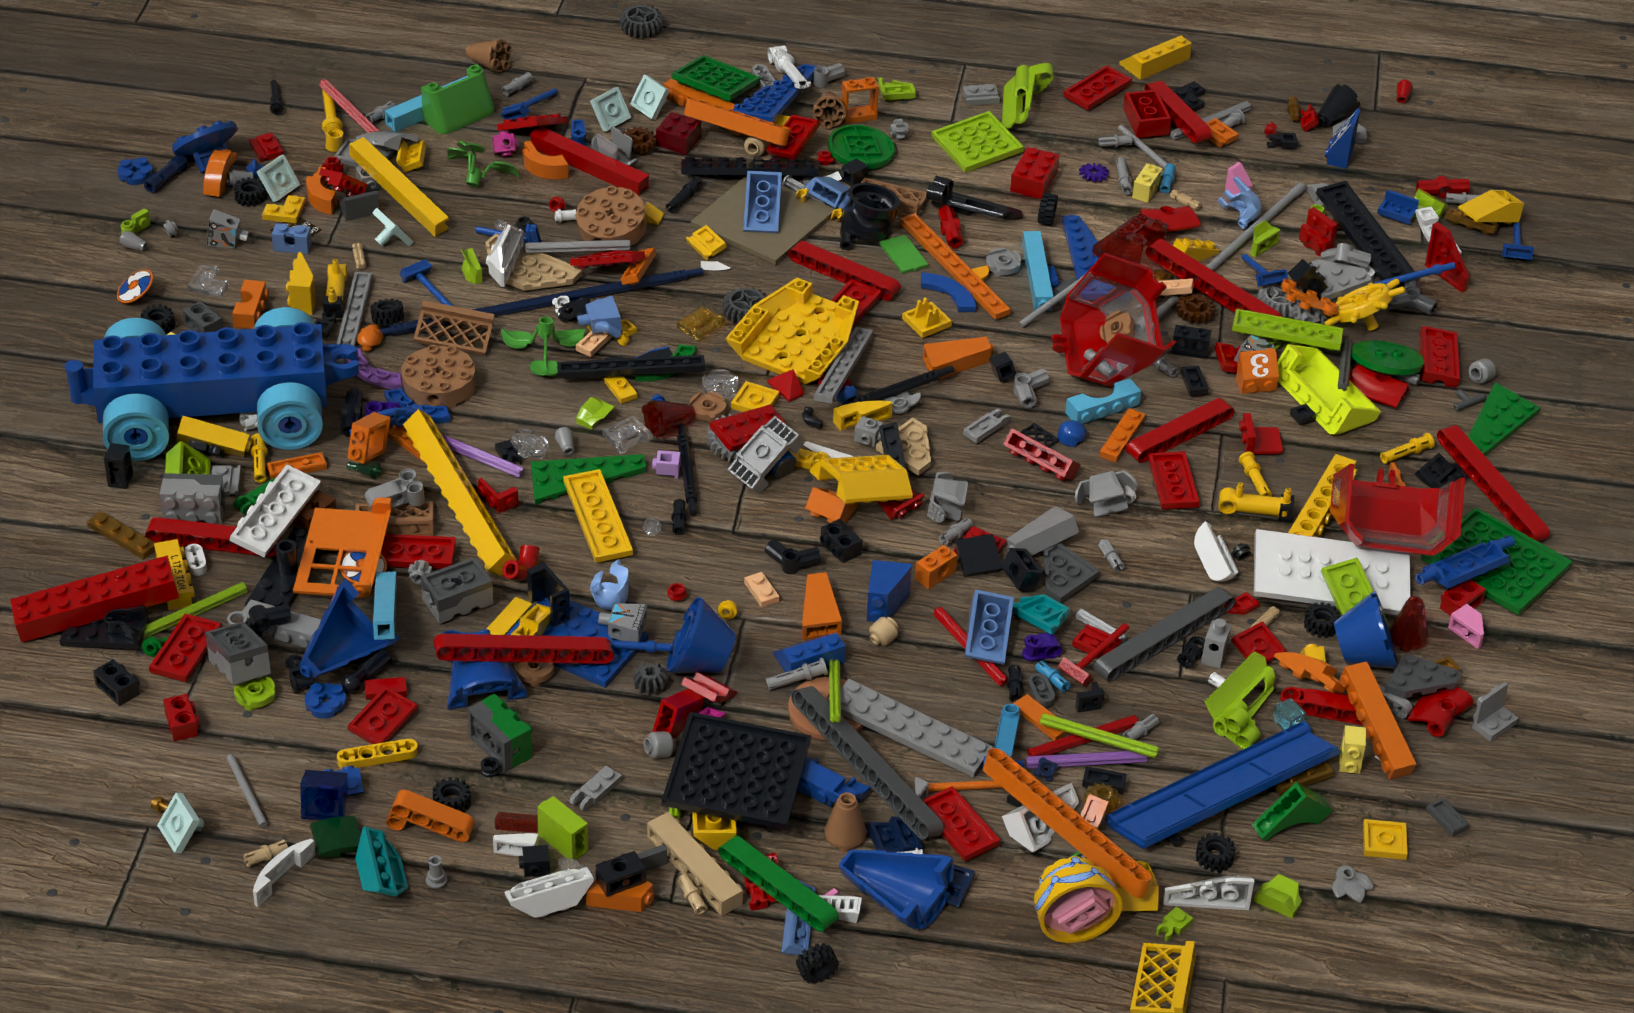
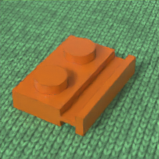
M1217 118L1206 122L1212 133L1210 141L1221 148L1224 144L1227 145L1238 139L1239 133Z

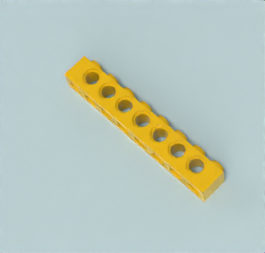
M1338 454L1334 455L1288 534L1311 537L1322 536L1325 524L1328 525L1331 519L1330 504L1333 474L1351 463L1354 464L1353 480H1355L1358 469H1355L1357 461Z

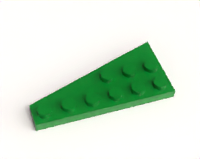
M1495 382L1468 438L1484 456H1487L1538 415L1540 407Z
M644 454L532 461L531 473L535 505L541 504L542 500L548 498L555 500L558 499V495L568 494L563 482V476L600 469L606 484L612 483L615 478H628L645 473Z

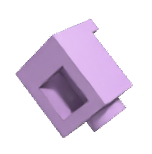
M658 450L657 458H653L652 469H656V474L672 475L675 476V479H678L680 452Z

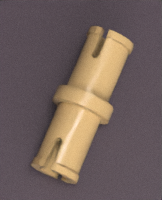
M283 839L268 846L266 844L262 845L260 849L243 854L244 862L247 867H250L264 860L266 862L271 861L273 857L288 848L287 843Z
M689 874L681 875L677 882L684 892L685 900L691 904L696 915L705 913L708 907L700 896V889L695 887Z

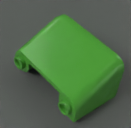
M478 64L467 68V78L446 87H442L434 82L421 87L423 121L438 133L449 134L494 113V103L482 67Z

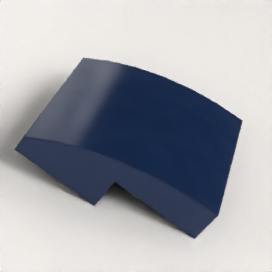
M891 816L889 822H869L867 826L876 850L904 852L915 850V848H918V850L923 849L920 839L900 817Z
M954 864L953 881L948 883L947 891L950 894L946 904L960 908L975 877V871Z

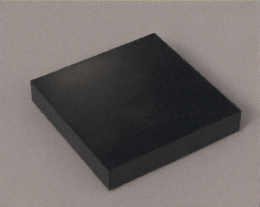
M993 534L955 540L964 577L1002 571Z

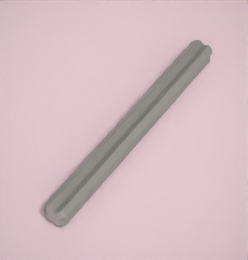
M1245 101L1202 118L1205 123L1214 118L1224 121L1229 118V115L1236 108L1240 109L1243 113L1249 111L1251 104ZM1179 128L1170 132V137L1173 140L1186 136Z
M630 240L531 242L525 244L526 253L630 250L631 248Z

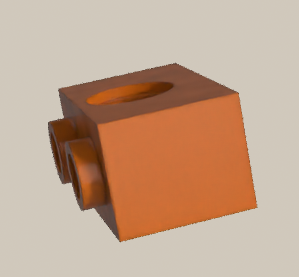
M945 545L939 547L916 562L915 580L929 590L956 572L958 555Z

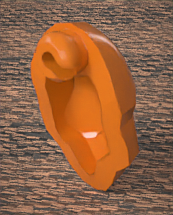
M370 324L360 330L357 342L363 345V351L368 352L372 350V346L379 345L384 336L378 325Z

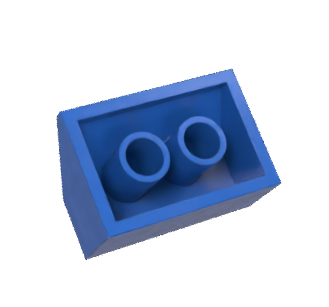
M832 633L773 651V655L785 672L800 668L804 663L817 662L822 657L826 668H829V661L831 659L834 661L836 659L839 660L840 664L845 663L846 646L837 633Z

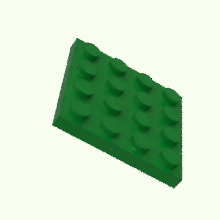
M702 55L674 71L671 79L677 80L680 84L692 86L695 90L705 91L708 95L718 96L723 101H731L759 84L761 77Z

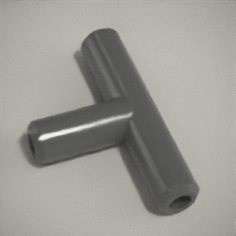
M1459 389L1456 395L1463 401L1454 404V409L1458 411L1484 401L1486 396L1482 393L1470 398L1463 390Z

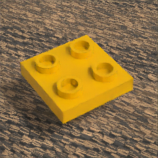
M924 297L923 302L921 300L917 301L916 308L902 313V319L921 338L952 326V320L932 301L928 302L926 297Z

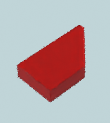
M1245 592L1235 598L1234 606L1226 613L1246 615L1257 609L1260 603Z

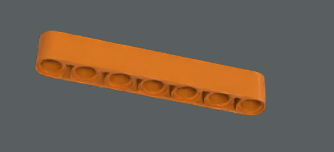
M687 97L683 113L689 117L783 146H787L791 130L779 124L691 97Z

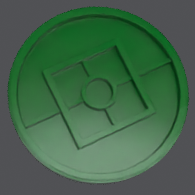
M846 125L837 128L830 134L828 140L829 152L836 160L843 164H847L857 158L868 165V169H877L888 165L893 160L895 154L894 142L888 135L876 128L865 125Z
M1366 340L1354 344L1352 348V358L1357 363L1380 373L1413 375L1423 370L1424 360L1422 355L1400 344L1379 340Z

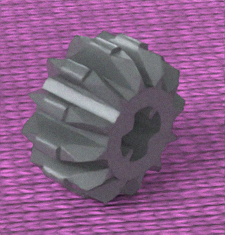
M653 661L651 664L644 662L643 666H637L633 674L635 689H639L640 693L646 692L647 695L650 693L657 695L658 691H663L667 684L665 668H662L661 664L654 665Z

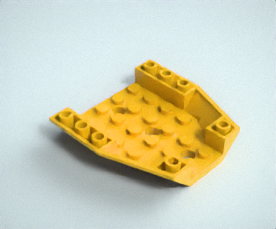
M795 278L754 304L726 337V341L742 360L777 374L794 369L799 382L807 384L820 378L848 344L859 301L843 295L838 303L813 294L812 283Z

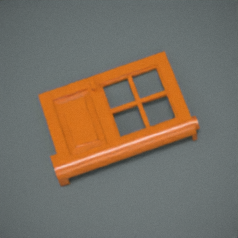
M383 497L374 499L372 512L315 508L293 593L334 596L339 586L335 584L338 571L345 570L361 572L359 582H355L352 586L359 592L356 598L369 597L392 509V499ZM316 550L339 551L336 564H314ZM343 552L366 553L363 567L340 565ZM311 569L334 570L331 584L308 583Z

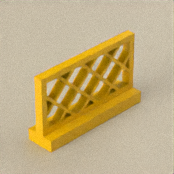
M1186 941L1185 946L1143 943L1131 1002V1013H1186L1196 960L1195 941ZM1147 951H1157L1159 954L1150 958L1147 955ZM1171 953H1181V955L1174 960H1172L1168 956ZM1164 958L1168 963L1160 968L1156 962ZM1152 966L1156 971L1147 975L1144 969ZM1173 967L1177 973L1169 977L1165 972ZM1161 975L1165 980L1156 984L1152 979ZM1148 982L1152 988L1144 992L1140 987ZM1171 984L1174 987L1172 991L1166 993L1162 990V988ZM1155 992L1162 995V997L1155 1001L1149 997ZM1144 999L1149 1003L1145 1007L1137 1006V1003ZM1168 1001L1171 1004V1009L1160 1008L1158 1005Z

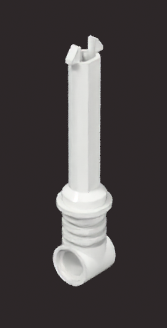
M785 45L768 48L767 53L770 64L775 63V68L779 72L786 73L793 81L795 88L804 89L811 86V82H808L794 66V58L787 53Z

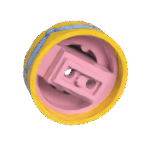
M1073 856L1068 859H1059L1053 865L1046 867L1039 878V889L1034 894V907L1040 927L1047 937L1057 942L1076 943L1093 939L1112 927L1121 914L1122 899L1111 875L1105 869L1095 866L1087 858Z

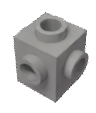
M862 416L855 426L854 441L875 448L876 444L881 441L879 426L883 425V422Z

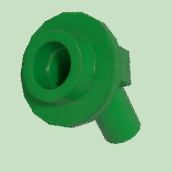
M150 636L142 643L143 651L148 656H156L168 637L157 639L156 636Z

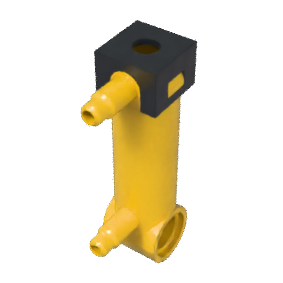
M333 259L332 264H328L326 296L323 299V311L327 312V317L336 314V318H342L345 282H347V264H339L337 259Z
M1239 482L1236 490L1224 488L1219 493L1218 509L1224 514L1245 512L1278 516L1279 521L1292 522L1295 495L1291 494L1290 488L1285 489L1284 494H1281V498L1243 493L1244 484Z

